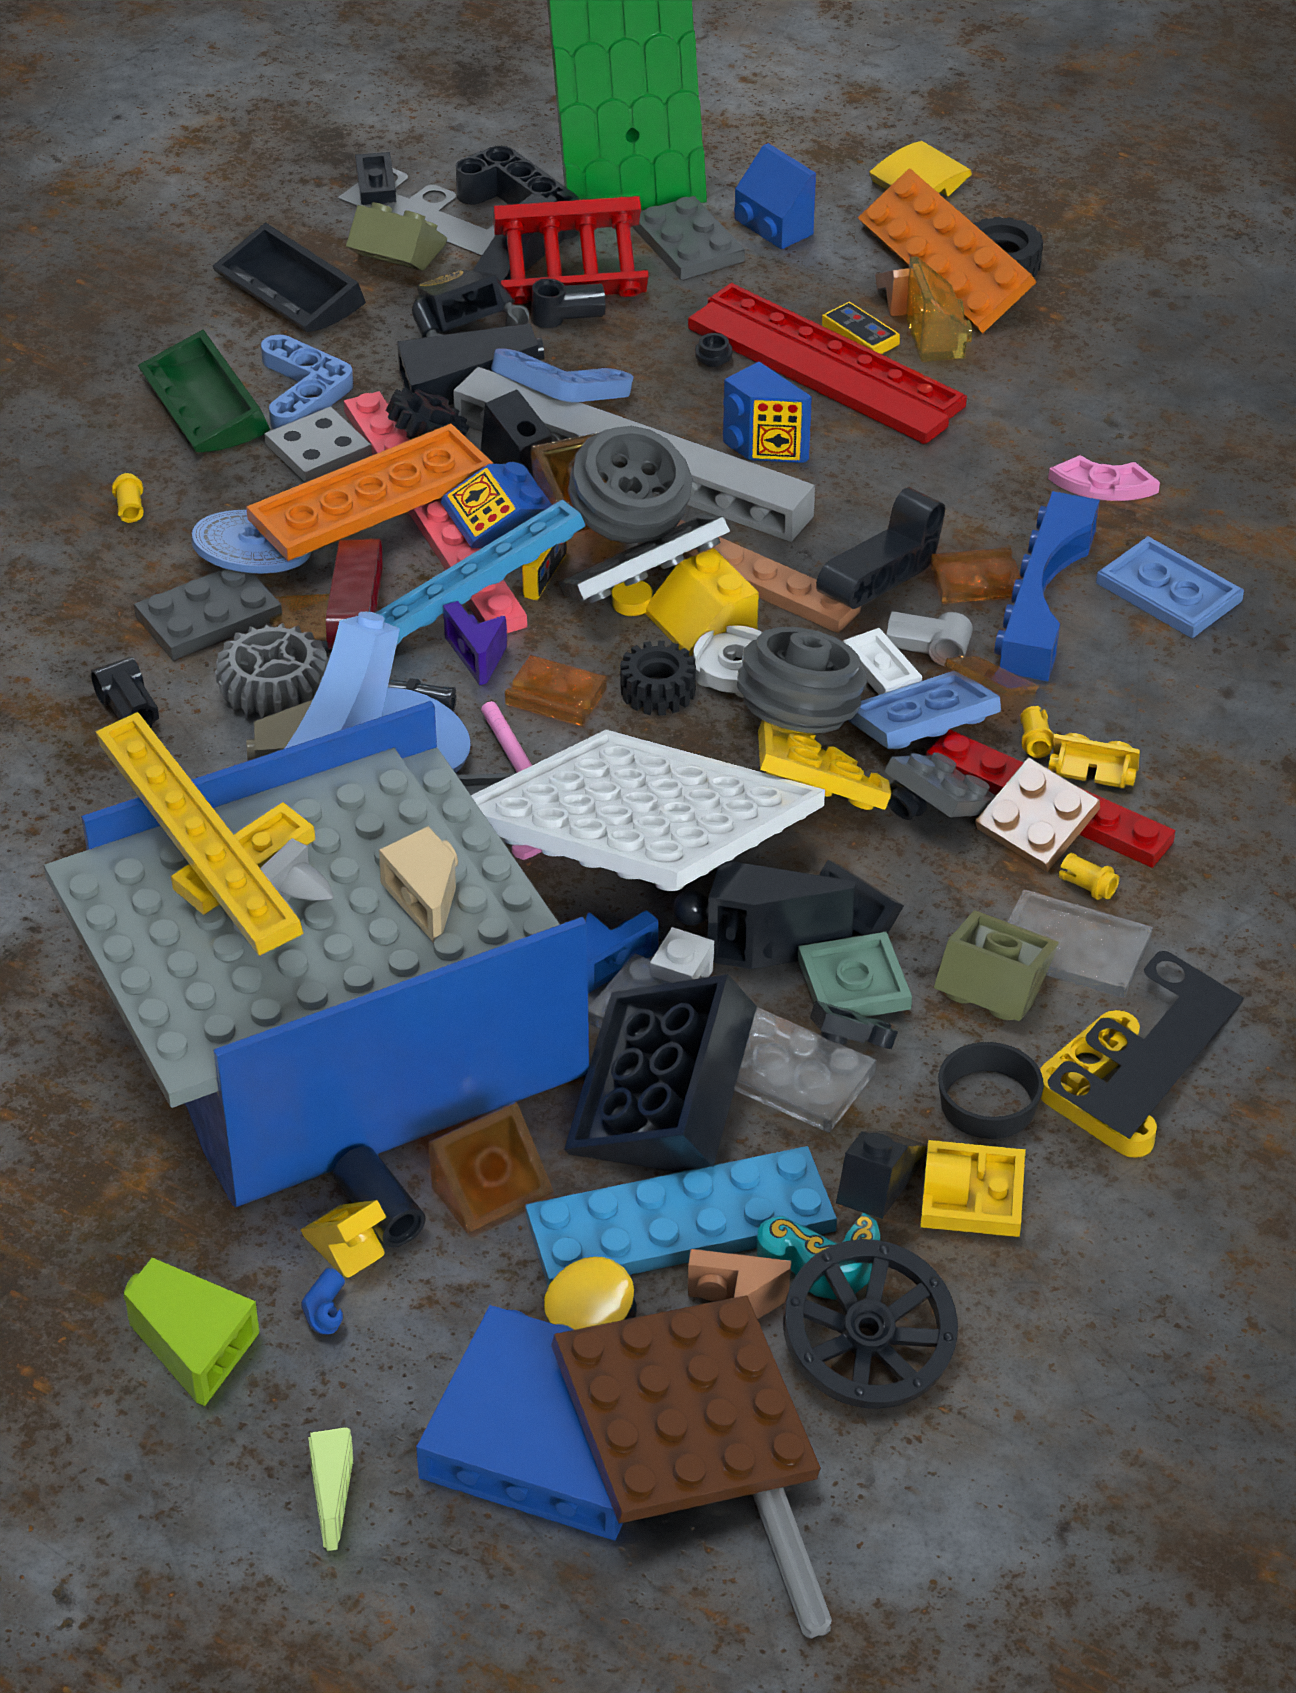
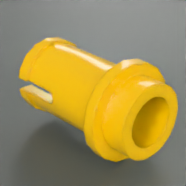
M131 473L119 475L112 484V493L117 499L118 516H121L120 518L124 522L133 523L140 520L144 513L141 503L143 484L140 479Z
M1039 706L1028 707L1020 715L1024 732L1021 745L1023 750L1034 758H1043L1049 755L1053 749L1054 733L1049 729L1048 714L1045 709L1040 712L1041 707Z
M1074 853L1068 854L1061 864V868L1068 871H1059L1060 879L1090 891L1092 897L1097 900L1102 897L1110 899L1119 884V875L1114 873V869L1111 866H1104L1102 868L1078 857Z

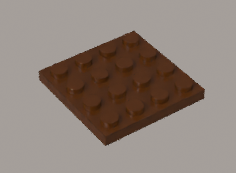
M747 1295L554 1334L551 1347L619 1524L817 1480L821 1467Z

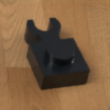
M817 1000L810 1015V1019L821 1031L820 1035L827 1040L839 1044H847L848 1039L861 1043L868 1041L874 1045L892 1049L898 1034L897 1030L891 1029L892 1025L888 1022L862 1017L858 1012Z

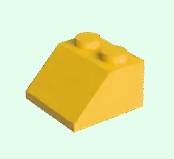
M712 548L678 563L650 599L645 614L673 643L679 644V650L686 648L689 651V656H693L696 642L709 631L714 630L715 636L720 633H726V626L735 625L758 630L759 592L715 548Z

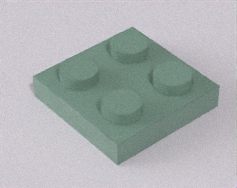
M887 932L798 946V961L814 1004L817 1000L858 1012L862 1017L911 1009L912 994Z

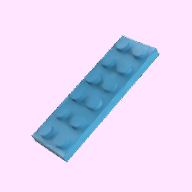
M808 1146L714 1165V1167L699 1168L525 1204L526 1220L548 1287L557 1274L566 1266L588 1257L595 1256L612 1259L623 1266L629 1275L688 1263L691 1249L721 1253H735L757 1248V1234L760 1224L772 1217L784 1216L818 1234L834 1232L837 1226V1217Z

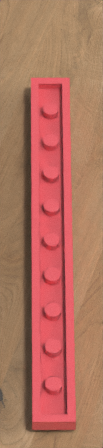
M380 391L365 393L358 397L344 400L346 416L355 430L371 444L372 455L410 440L406 437L407 432L405 429L396 428L397 422L388 419L389 413L385 411L388 404ZM442 498L408 512L445 570L481 548L470 547L441 504ZM504 579L475 593L466 602L479 623L505 616L507 633L527 628V614Z

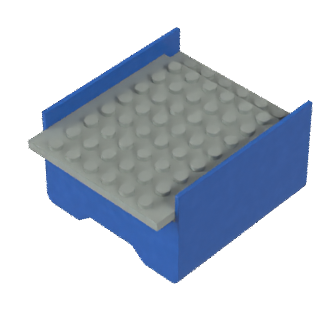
M432 701L191 780L233 835L282 802L314 826L316 840L307 845L309 865L317 869L328 881L334 895L333 900L309 901L291 897L288 902L300 919L304 934L258 956L246 938L234 930L233 921L220 904L203 915L173 890L171 876L189 863L139 797L81 816L87 850L44 864L46 879L168 1104L173 1108L185 1103L202 1150L235 1208L332 1172L338 1161L355 1148L367 1146L379 1154L587 1075L589 1068L587 923L583 917L560 925L438 749L435 705ZM427 826L442 841L447 840L452 845L458 858V865L455 867L456 889L444 932L435 938L434 943L381 884L379 850Z

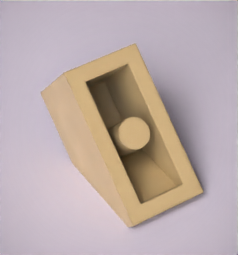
M427 826L379 850L381 884L434 943L435 938L444 932L456 889L455 867L458 865V858L452 845L447 840L442 841Z

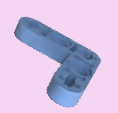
M272 335L262 341L261 353L263 364L276 372L298 381L297 384L269 405L270 425L273 429L328 408L353 389V370L347 362L286 335ZM304 364H314L311 366H300ZM317 395L318 397L306 398L305 396Z
M496 349L491 367L492 371L566 402L629 397L634 378L633 375L611 368L566 372L511 349Z

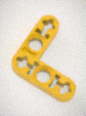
M1120 1010L1108 1011L1042 1065L1040 1071L1043 1076L1044 1086L1040 1099L1046 1105L1118 1153L1133 1158L1144 1157L1152 1151L1155 1143L1157 1124L1152 1116L1149 1115L1132 1137L1128 1139L1063 1098L1048 1086L1049 1077L1065 1061H1071L1080 1065L1100 1079L1104 1078L1119 1065L1091 1047L1086 1042L1087 1033L1101 1018L1113 1019L1139 1035L1140 1025L1138 1020L1128 1012ZM1103 1029L1098 1034L1100 1043L1109 1050L1121 1051L1127 1047L1126 1037L1115 1029ZM1109 1033H1111L1113 1036L1110 1038L1108 1045ZM1081 1053H1092L1099 1057L1100 1061L1094 1064H1086L1079 1061L1076 1056ZM1068 1072L1062 1075L1061 1085L1067 1092L1080 1096L1090 1091L1089 1081L1081 1074Z

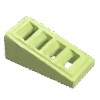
M349 1428L310 1433L311 1437H308L323 1547L327 1551L337 1550L341 1537L353 1466L352 1436Z

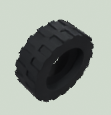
M1011 217L985 218L973 223L1002 249L1014 251V253L1008 254L1031 273L1033 277L1037 275L1041 268L1043 239L1041 232H1038L1035 226L1027 224L1026 221L1016 220Z

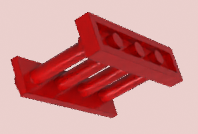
M640 196L494 206V235H504L507 237L511 280H501V284L515 300L514 304L522 305L529 303L532 300L533 284L545 278L558 280L564 286L602 284L605 295L619 294L622 297H634L642 292H646L649 278L648 270L635 271L630 231L632 226L639 225L641 213ZM612 227L616 230L620 272L598 273L594 230ZM576 230L580 232L584 275L562 276L558 233L560 231ZM540 232L544 238L547 277L526 279L521 235L524 233Z

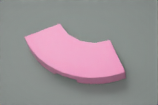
M1079 455L1049 468L1048 479L1071 493L1088 498L1107 501H1127L1159 493L1160 482L1136 462L1112 466L1098 464Z

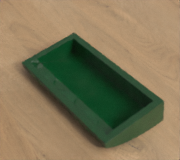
M204 329L138 365L140 371L196 452L231 448L249 442L271 431L262 410Z

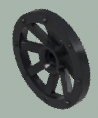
M859 1239L841 1242L820 1251L800 1269L793 1280L784 1305L783 1331L788 1351L794 1363L813 1386L842 1403L861 1408L882 1409L911 1402L936 1384L947 1368L955 1350L958 1335V1319L956 1308L947 1286L926 1261L896 1244L879 1240ZM853 1263H872L865 1299L857 1300L840 1268L841 1266ZM889 1267L908 1277L917 1286L887 1307L881 1302ZM825 1275L845 1315L806 1299L810 1289L822 1276ZM928 1299L935 1315L937 1329L895 1326L898 1320ZM803 1318L837 1331L841 1335L812 1348L806 1335ZM860 1328L869 1329L873 1336L864 1335ZM889 1344L935 1347L929 1361L916 1372ZM851 1351L855 1354L852 1380L834 1372L824 1362ZM876 1356L900 1381L885 1385H869L871 1357Z

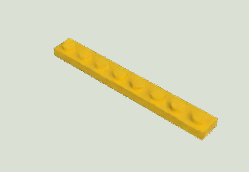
M138 712L96 731L102 749L258 956L304 934L300 919Z

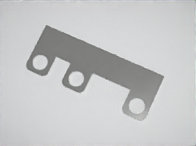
M392 168L393 173L398 176V179L395 181L396 188L408 179V175ZM358 183L338 198L357 206L361 205ZM437 185L425 186L409 199L396 194L397 202L384 204L393 208V213L402 216L405 210L425 216L426 221L438 225L437 231L448 238L447 242L479 255H483L495 236L493 225L489 229H484L439 211L452 201L456 194ZM429 191H441L446 195L445 199L438 203H430L423 199V195ZM371 204L362 205L371 208Z

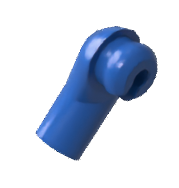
M326 1268L301 1302V1308L310 1328L323 1335L332 1334L337 1331L343 1320V1312L341 1309L337 1311L333 1300L344 1286L345 1279L338 1271L332 1268Z

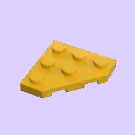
M762 719L758 729L760 770L766 771V774L825 789L826 797H830L834 793L849 798L848 801L852 805L861 809L872 810L873 807L886 809L891 796L889 780L878 773H871L870 777L865 776L864 771L857 766V760L834 746H828L827 751L823 750L821 744L814 740L816 735L813 733L787 730Z

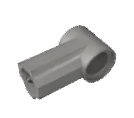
M892 611L886 636L898 649L929 654L931 659L938 665L954 667L964 660L973 626L966 616L957 612H948L935 619Z

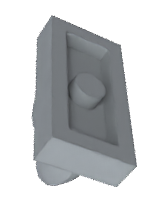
M293 838L260 868L292 910L293 908L288 902L291 897L309 901L333 900L334 895L328 881L317 869L309 865L308 847ZM234 924V930L241 933L237 926Z

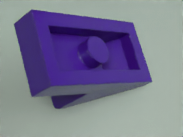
M459 601L443 605L444 635L446 640L479 685L487 683L507 648L506 617L500 616L478 624L473 614L468 615Z

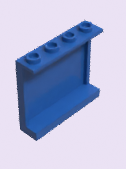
M489 1305L416 1446L419 1478L615 1541L623 1523L619 1524L551 1347L554 1334L574 1329L563 1324L555 1325L535 1319L517 1310H506Z

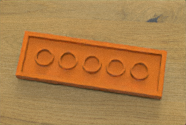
M910 168L858 217L863 226L910 268L929 266L930 276L928 285L982 334L1037 283L1031 273Z
M448 424L246 507L247 519L289 561L426 503L440 499L486 465L493 464V462L456 427Z

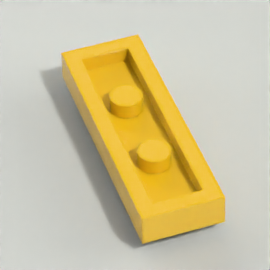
M284 802L234 834L259 868L270 860L291 838L306 846L316 840L314 826ZM190 864L171 876L173 890L203 915L219 905V902Z

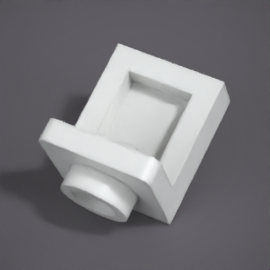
M672 927L650 962V976L671 983L699 979L700 976L709 977L713 971L714 940Z

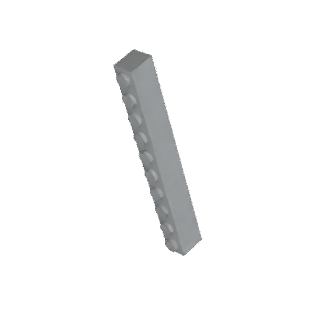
M477 367L453 390L454 408L460 411L458 415L467 419V425L482 431L485 403L517 389L551 432L550 456L574 464L576 453L585 441L605 429L623 426L650 429L667 438L687 461L693 478L691 496L687 505L717 516H724L725 519L792 542L814 517L815 485L580 402H566L555 399L480 367Z

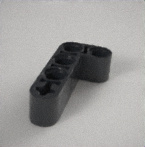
M500 145L487 148L459 160L455 165L457 199L464 204L476 205L498 196L508 205L520 204L531 194L544 196L546 199L554 202L579 200L576 194L508 146ZM576 230L562 231L563 240L574 238L579 234Z
M910 487L903 489L893 504L888 529L826 562L816 581L817 591L841 604L856 609L926 570L937 552L945 517V504Z

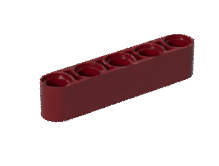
M381 539L339 540L326 612V640L328 649L333 648L340 620L358 616L359 612H377L383 570Z

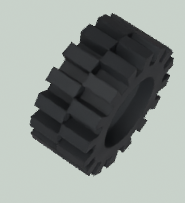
M658 640V646H652L651 641L643 642V649L635 645L631 648V653L626 652L623 655V661L620 663V692L623 695L624 702L626 704L631 703L632 709L638 711L641 707H644V714L651 715L652 710H658V716L666 715V709L669 708L672 713L679 712V704L686 708L690 704V699H694L696 665L694 657L689 656V651L686 648L679 651V644L673 642L670 647H665V641ZM651 677H665V678H664V679H653V678H651Z

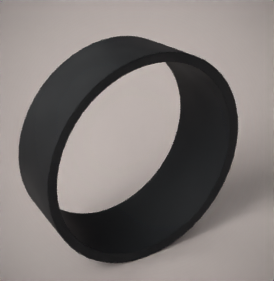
M977 1042L958 1048L946 1057L938 1074L941 1106L946 1118L962 1132L985 1139L1009 1137L1026 1128L1035 1115L1044 1086L1042 1073L1032 1058L1015 1047L996 1042ZM979 1071H991L1005 1074L1018 1081L1028 1092L1031 1103L1014 1114L998 1117L983 1116L969 1112L957 1105L949 1097L947 1091L957 1079L964 1075Z

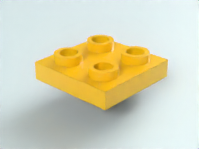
M928 1140L921 1227L1020 1237L1026 1149Z

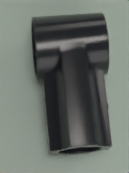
M549 278L540 279L533 284L531 321L539 327L554 328L561 325L563 319L603 317L605 315V291L602 284L564 286L560 281Z
M133 657L91 670L92 684L100 703L104 706L110 704L119 720L138 712L151 728L153 723L159 719L158 707L146 690L141 671Z

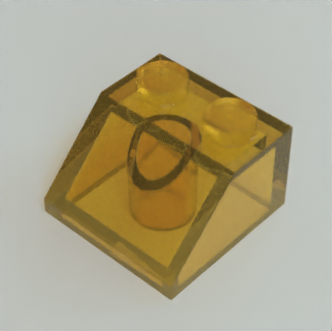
M910 257L906 321L921 362L965 358L966 343L972 341V326L970 320L964 319L962 299H957L952 285L919 257Z

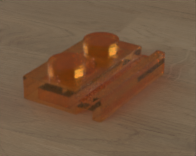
M1011 548L931 555V569L934 570V579L942 604L1012 598L1015 580L1021 579L1015 559H1012Z
M530 655L513 679L512 687L505 690V704L583 726L585 716L591 714L607 690V676Z

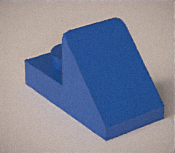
M646 910L636 917L622 922L612 931L592 913H587L588 993L656 954L658 950V919Z

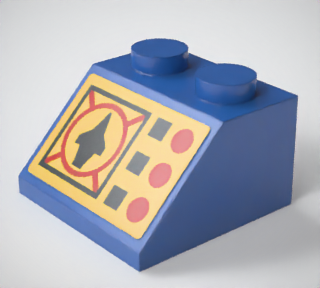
M757 362L724 379L723 442L748 460L806 462L809 460L812 396L761 362Z
M516 462L486 465L443 495L441 504L471 548L485 547L552 506L527 468Z

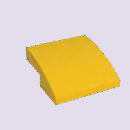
M923 141L912 143L897 150L869 171L872 181L887 190L910 168L934 190L947 197L972 175L971 169Z

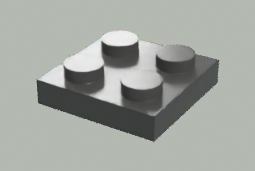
M912 753L911 756L891 757L884 771L949 817L979 816L996 797L988 791L990 786L985 781L972 775L965 776L955 769L957 765L955 761L940 753H933L930 756Z

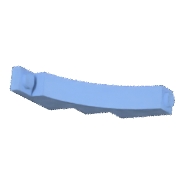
M359 612L358 616L339 621L332 652L318 690L299 727L284 749L382 716L400 628L385 623L383 616L373 612Z

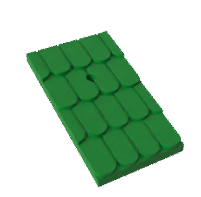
M547 0L564 186L576 194L579 200L640 196L641 211L652 206H661L675 202L683 197L695 196L701 203L707 202L692 0Z

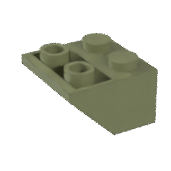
M372 202L371 208L362 205L357 206L346 247L358 255L424 271L446 245L448 238L437 231L438 225L426 221L425 216L405 210L402 216L393 213V208Z

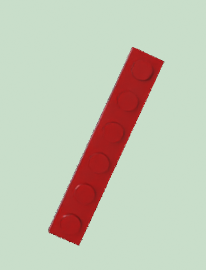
M950 729L926 752V756L940 753L951 758L957 764L955 769L965 776L972 775L985 781L990 786L988 791L995 796L1024 763ZM1084 790L1099 799L1100 810L1081 831L1080 836L1151 868L1156 865L1174 843L1176 830Z

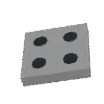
M331 406L265 433V444L305 483L372 455L371 444Z

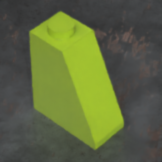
M151 1258L140 1273L134 1274L125 1287L124 1300L126 1302L129 1325L194 1401L206 1406L260 1333L256 1301L155 1258Z

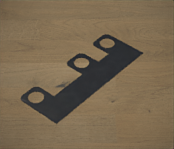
M1167 951L1157 952L1145 966L1144 973L1148 978L1173 992L1179 998L1149 1034L1143 1039L1113 1019L1101 1018L1086 1035V1042L1091 1047L1121 1065L1108 1083L1071 1061L1063 1062L1048 1079V1086L1051 1090L1128 1139L1137 1131L1244 999V997ZM1162 961L1176 963L1183 969L1185 978L1178 983L1168 982L1158 975L1156 966ZM1107 1028L1121 1032L1127 1039V1047L1121 1051L1107 1049L1098 1039L1099 1032ZM1068 1072L1081 1074L1089 1081L1090 1091L1080 1096L1067 1092L1061 1085L1062 1075Z

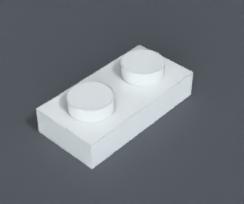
M880 628L843 640L844 643L852 647L859 655L860 665L866 671L867 682L879 695L922 681V675Z

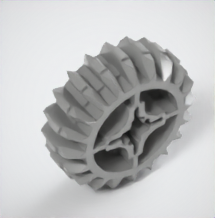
M266 623L262 629H255L249 626L247 634L235 633L234 641L224 642V649L218 652L217 670L215 671L216 682L219 684L223 699L231 702L233 709L243 708L246 716L258 712L261 718H264L267 714H276L313 700L329 658L326 657L322 641L314 639L312 632L302 633L299 626L287 629L283 623L278 627H269Z

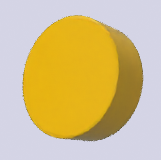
M644 581L625 586L624 582L616 584L612 589V606L614 610L625 616H639L646 613V607L653 597L652 588Z

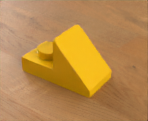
M378 1200L343 1204L300 1230L305 1239L342 1276L347 1278L383 1257L384 1249L372 1226L387 1217Z

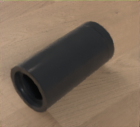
M362 1146L355 1148L338 1161L334 1168L333 1177L352 1203L378 1200L387 1218L375 1224L372 1228L386 1246L392 1248L400 1247L412 1241L421 1232L426 1221L424 1212L371 1147Z

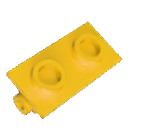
M1068 733L1066 735L1054 734L1053 754L1051 753L1048 769L1055 771L1061 777L1086 781L1089 767L1097 768L1094 783L1124 789L1125 785L1134 786L1136 773L1139 769L1140 749L1132 748L1129 744L1121 741H1110L1108 743L1092 741L1086 736L1077 733Z

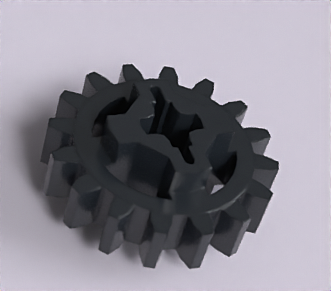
M406 387L402 391L396 389L385 410L389 413L388 419L397 422L396 428L405 429L407 431L406 437L410 440L448 424H452L464 436H466L470 428L466 424L467 419L458 415L460 411L449 407V400L439 394H427L419 389H415L414 393Z

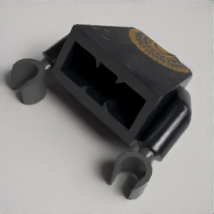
M458 270L419 284L417 286L419 296L415 298L412 306V315L422 338L440 336L442 334H438L439 331L444 332L497 312H505L507 314L505 327L528 324L529 321L528 309L520 305H513L515 300L497 279L496 274L470 270Z

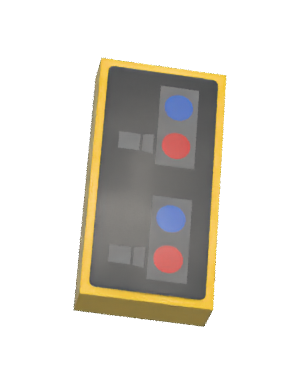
M850 301L822 315L823 327L879 354H883L900 345V334Z
M567 541L554 545L541 553L535 561L522 565L524 598L539 599L567 554Z

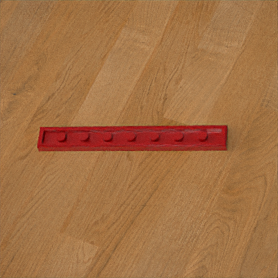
M733 283L728 284L708 298V304L714 302L928 405L948 415L949 419L966 407L967 395Z
M710 302L688 318V329L702 336L709 333L722 334L728 338L733 351L755 362H761L768 368L923 444H927L948 427V415L714 302Z

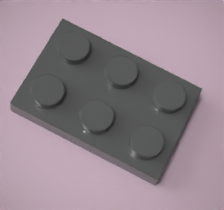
M695 196L683 197L675 202L649 207L641 211L639 225L632 226L680 280L745 261V249Z
M225 568L202 578L191 580L184 585L163 593L155 594L134 604L135 617L172 660L234 637L235 633H244L249 630V626L256 628L282 618L280 602L253 573L238 572Z

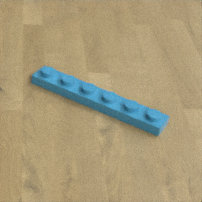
M562 499L377 611L376 614L383 616L385 623L400 628L398 644L403 637L416 629L432 624L439 615L443 614V605L459 601L461 605L466 603L475 593L489 585L499 583L508 573L523 564L535 561L541 553L554 545L571 539L574 533L586 526L582 515Z

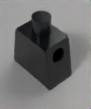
M516 389L486 402L480 451L493 464L516 462L524 465L539 484L546 485L550 483L558 472L557 467L550 461L552 435L526 399Z

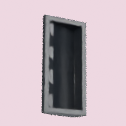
M266 222L212 266L215 272L305 332L316 331L335 324L366 303L360 285L356 280Z

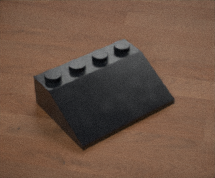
M728 974L611 992L564 1150L569 1155L669 1171L714 1167L757 1006Z

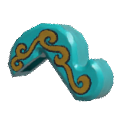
M862 1213L847 1232L843 1242L859 1239L880 1241L877 1221L869 1214ZM777 1216L765 1220L758 1228L757 1257L791 1261V1271L797 1275L805 1263L813 1256L838 1243L784 1216ZM853 1263L840 1267L854 1294L868 1284L872 1263ZM825 1275L809 1291L818 1297L837 1299Z

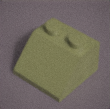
M974 910L948 939L934 989L945 992L946 996L955 1002L973 1003L989 1009V1012L997 1018L1021 1021L1035 1001L1055 956L1059 942Z

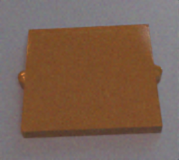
M330 594L274 596L281 604L282 613L270 617L269 623L273 627H278L283 623L287 629L299 626L302 633L312 632L314 639L327 641L326 612Z
M959 655L958 657L947 658L944 666L1004 696L1020 695L1024 697L1025 694H1035L1038 685L979 656L964 657Z

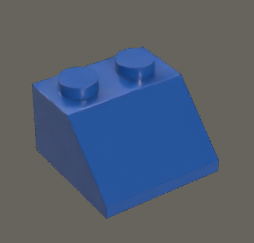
M771 144L763 145L735 188V220L781 250L813 235L816 173Z

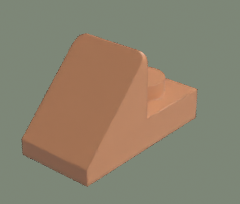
M929 266L875 274L877 289L886 288L890 316L922 313L925 310L930 276Z
M691 1249L688 1263V1296L704 1298L709 1301H719L747 1295L757 1319L786 1302L790 1290L791 1261Z

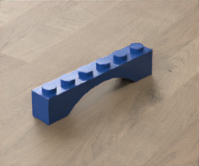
M1052 491L1048 506H1040L1036 529L1038 530H1032L1029 541L1028 553L1031 555L1024 554L1021 564L1020 578H1023V580L1016 579L1014 583L1011 602L1015 604H1007L1003 628L1006 631L999 630L996 637L994 654L1001 655L999 672L1049 681L1057 655L1060 623L1050 611L1043 593L1050 581L1061 570L1089 554L1096 532L1099 499Z

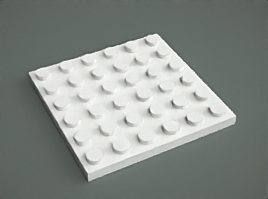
M604 730L471 795V797L498 836L505 838V841L509 844L532 846L542 849V853L548 856H565L578 860L585 867H602L617 872L619 877L625 879H642L655 883L656 887L661 890L676 891L824 806L825 789Z

